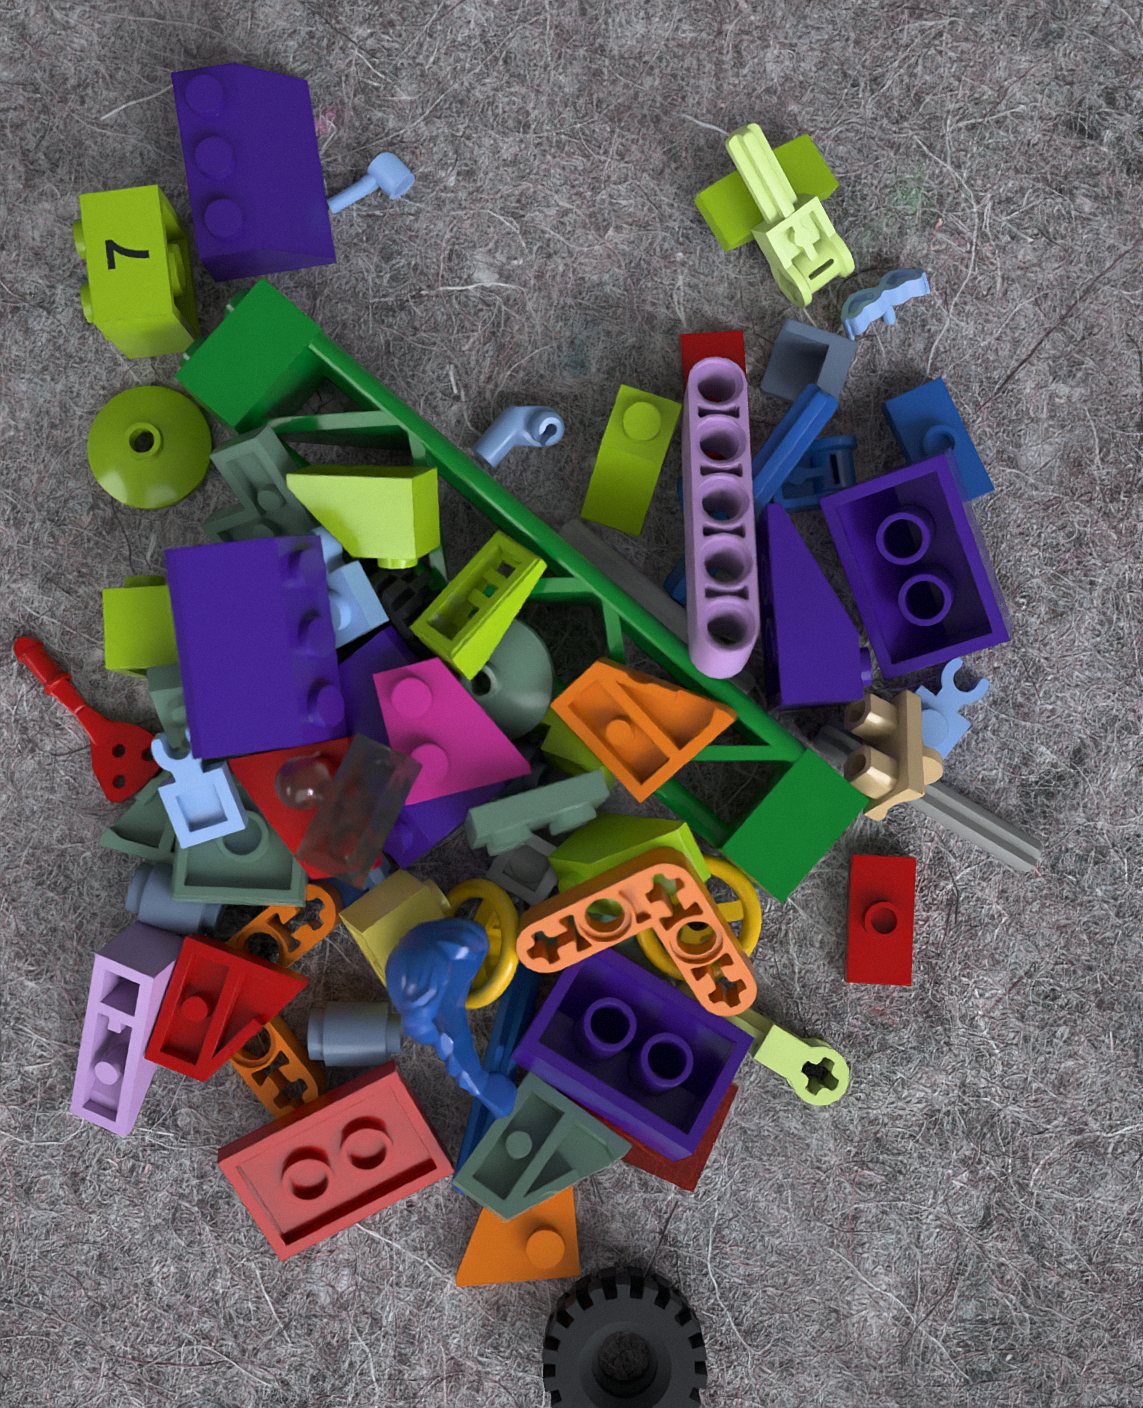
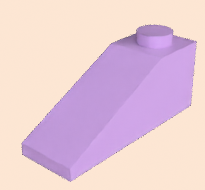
M138 920L95 954L70 1113L123 1137L132 1131L158 1065L144 1059L181 952L184 938Z

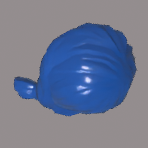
M447 917L418 923L399 939L398 944L389 954L385 966L387 992L401 1015L404 1035L412 1037L414 1042L419 1044H432L437 1055L445 1062L447 1073L456 1078L457 1087L464 1088L470 1095L477 1096L491 1111L496 1120L509 1116L513 1111L518 1093L515 1084L501 1071L486 1072L481 1069L479 1057L474 1050L472 1034L467 1023L465 1007L471 981L478 973L489 951L486 931L477 921Z

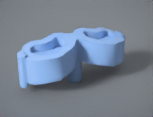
M921 268L892 270L881 278L878 287L866 288L851 294L844 303L841 310L842 315L840 316L846 337L854 340L855 335L863 333L872 321L883 317L886 325L895 323L897 319L893 305L902 304L911 297L930 294L925 271Z

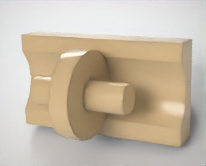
M906 689L889 701H885L871 693H866L863 695V699L847 705L844 710V729L863 738V746L849 754L848 759L844 763V780L853 788L862 792L863 796L870 801L863 809V815L880 821L886 817L887 811L893 805L905 801H913L924 796L925 785L934 783L942 777L943 758L935 749L924 746L921 696Z

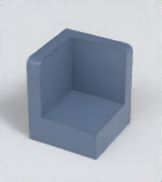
M785 318L777 335L759 390L764 395L793 404L804 387L809 383H813L826 390L838 401L858 342L790 318Z

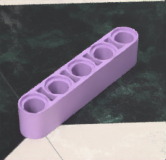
M716 356L699 361L691 369L680 420L688 650L691 662L698 671L708 677L723 679L739 673L748 661L758 636L759 606L747 381L744 372L738 364L727 358ZM704 397H716L723 402H711ZM704 453H718L727 460H713ZM705 511H722L730 517V520L721 521L713 519ZM712 569L724 570L731 574L734 581H717L710 577L707 571ZM714 630L727 631L736 638L738 644L731 646L720 645L708 633Z

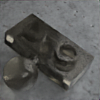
M356 733L332 782L329 780L325 767L311 757L298 756L287 760L281 765L275 776V791L280 801L287 807L298 811L319 807L294 857L356 888L362 889L423 765L416 759L359 733Z

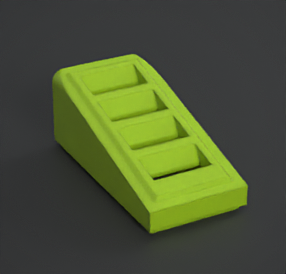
M498 530L411 625L410 629L436 657L442 659L444 663L465 679L471 681L491 656L547 565L542 558ZM502 561L515 569L508 578L496 571ZM487 585L496 590L490 598L482 594ZM475 608L478 612L471 619L467 616L471 610Z

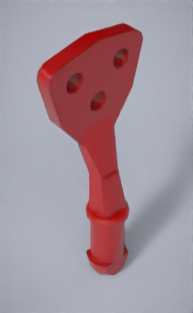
M29 634L17 637L14 641L13 651L18 662L24 663L44 686L46 695L53 696L76 717L90 738L92 768L107 800L112 803H123L139 793L151 779L157 778L164 768L156 762L155 758L151 761L146 759V752L151 749L152 740L156 735L144 727L108 719L86 701L73 683L72 675L68 671H63L44 649V643L39 638ZM123 745L125 747V754L119 758L116 754V749L118 746ZM120 776H124L126 780L122 788H119L116 784Z

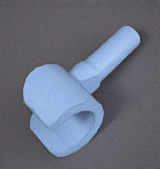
M389 152L381 153L370 163L366 175L326 201L335 214L367 194L370 195L378 187L390 199H397L413 185L415 176L395 154Z

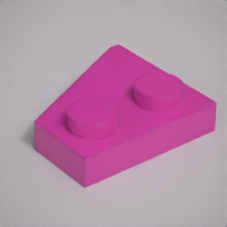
M435 658L373 674L405 806L533 773L529 760L512 744L496 725L492 717L475 701L442 659Z

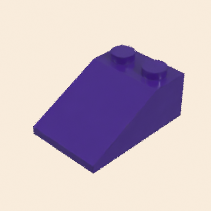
M781 503L766 504L755 521L754 528L767 712L842 707L863 699V687L871 686L872 682L870 651L868 647H859L856 627Z

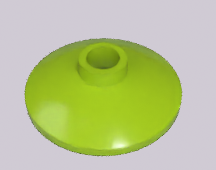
M140 386L118 394L99 411L88 436V460L98 483L116 500L138 509H163L185 500L201 485L211 465L212 460L209 455L213 452V439L210 427L203 413L186 396L161 386ZM143 433H152L154 436L153 447L144 453L137 452L135 450L137 437Z

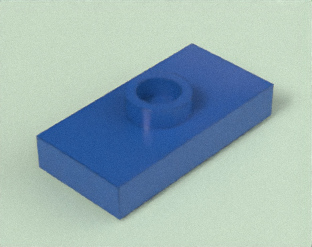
M942 377L936 378L882 404L880 408L906 462L951 446L970 502L995 490Z

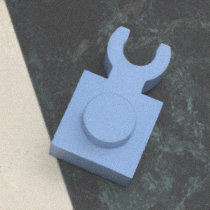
M324 526L307 532V536L321 535L323 557L327 568L326 579L332 624L336 635L335 647L337 649L351 643L389 619L359 561L345 565L342 559V545Z
M958 657L947 661L939 669L936 676L937 690L934 694L923 685L916 686L912 691L921 696L924 746L938 751L943 761L972 724L957 712L963 705L980 700L989 687V681L983 677L977 679L967 692L957 689L953 682V676L963 663Z
M187 727L186 730H185V732H186L187 739H188L189 742H190L189 731H188V727ZM165 732L158 733L152 740V754L156 762L162 768L171 771L174 776L162 780L158 791L181 848L183 849L245 829L249 819L226 760L207 766L205 759L192 760L191 750L184 753L173 750Z

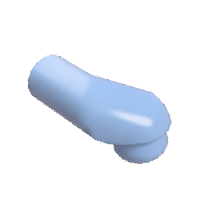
M542 405L509 406L502 411L474 443L471 450L485 464L494 469L514 446L544 447L555 445L564 435V421L551 407Z

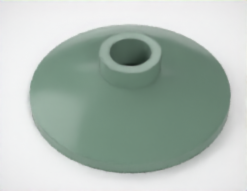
M516 617L487 662L481 668L490 677L491 688L489 692H484L477 682V674L471 681H468L448 666L461 681L463 687L486 710L509 740L517 739L533 730L547 714L550 708L549 705L554 697L555 670L548 648L541 637L529 625Z

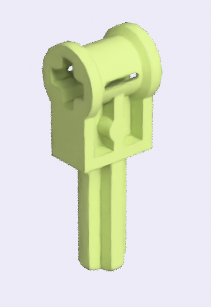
M751 122L734 130L726 139L725 148L765 219L752 228L751 232L770 264L773 277L781 291L795 306L805 308L812 302V294L837 275L847 277L855 268L854 260L846 244L833 228L818 197L804 193L796 196L760 126Z
M681 981L676 989L700 1003L689 984ZM750 1007L737 1015L721 1016L754 1037L748 1053L755 1060L785 1077L795 1093L805 1102L815 1106L829 1105L839 1100L846 1092L849 1083V1068L844 1058L826 1041L815 1037L801 1038ZM807 1061L813 1064H819L822 1061V1064L829 1072L823 1081L813 1077L808 1082L809 1078L802 1071L803 1065Z

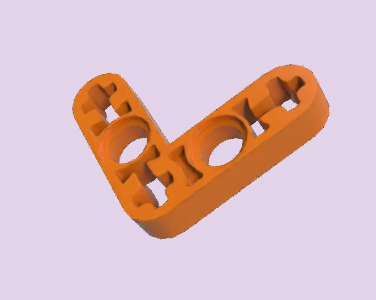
M659 847L648 850L555 895L524 912L517 924V955L527 968L536 972L551 973L564 969L653 927L700 1004L707 1011L718 1016L737 1015L748 1009L756 998V980L749 957L691 861L683 852L674 848ZM663 873L664 877L668 880L675 879L679 903L672 907L671 898L664 886L660 883L653 885L654 875ZM608 898L617 901L624 910L613 921L598 922L587 914L586 909L593 901ZM572 914L575 923L568 925V915ZM692 921H703L714 929L712 936L700 944L683 942L677 936V932L680 927ZM543 931L548 937L557 936V944L549 946L544 939L535 941V932ZM719 959L720 968L730 982L736 981L737 985L726 989L722 983H715L711 963Z
M319 879L308 880L306 900L311 901L318 897L323 901L325 907L319 913L323 925L314 919L292 933L284 924L296 917L305 907L269 906L224 944L249 953L248 944L254 933L263 932L269 934L276 940L279 946V957L275 964L288 968L333 932L341 923L342 919L338 913L344 910L343 899L339 891L329 882ZM277 913L279 915L280 921L275 918V915ZM295 939L301 942V945L299 947L297 946ZM277 1014L264 1026L271 1038V1046L267 1054L256 1056L250 1054L242 1047L229 1061L266 1109L273 1116L279 1118L326 1094L327 1082L321 1067L315 1060H310L306 1048L280 1015ZM283 1052L288 1060L267 1076L262 1069L269 1066ZM301 1078L308 1088L303 1092L302 1098L298 1096L289 1101L282 1091L288 1086V1081L292 1083Z

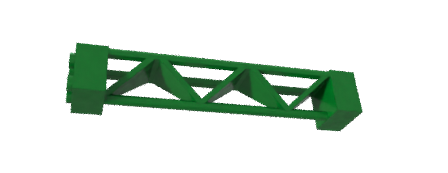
M263 277L252 289L244 288L235 294L224 310L223 317L225 319L208 338L206 336L199 337L183 353L179 363L181 368L174 375L178 382L209 414L235 436L269 424L298 469L310 466L311 464L285 442L407 451L412 454L414 467H437V475L507 536L542 558L547 565L546 569L556 577L539 579L523 604L591 607L600 615L606 657L608 659L625 665L622 634L684 689L732 707L738 716L728 727L750 746H705L687 763L773 765L777 769L729 825H725L671 777L651 795L681 821H686L688 827L710 845L709 848L738 870L766 898L782 905L870 801L811 750L802 746L725 678L708 677L698 671L691 662L687 645L327 336L322 328ZM326 380L364 411L294 416ZM440 505V546L428 553L431 568L418 558V564L414 567L413 571L418 576L425 571L432 578L427 583L432 591L438 588L443 591L450 584ZM487 585L482 594L490 598L496 590ZM473 608L467 617L475 615L478 611ZM556 677L552 702L568 688Z

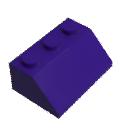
M238 63L172 72L171 78L198 255L214 281H229L337 263L308 81Z
M951 446L887 469L818 499L884 681L1010 641L1014 625Z
M321 535L271 537L164 550L192 760L300 746L347 737L344 715L345 703L341 692L335 647L336 635L332 624L326 579L327 568L323 557Z
M390 625L338 666L341 692L345 703L344 715L347 736L357 735L378 844L395 859L404 871L460 828L466 821L469 809L486 805L513 782L514 779L405 806L373 674L419 663L420 661L392 625Z
M608 947L562 969L517 1042L509 1059L673 1162H676L694 1154L747 1054L754 1037L721 1016L707 1011L700 1003Z

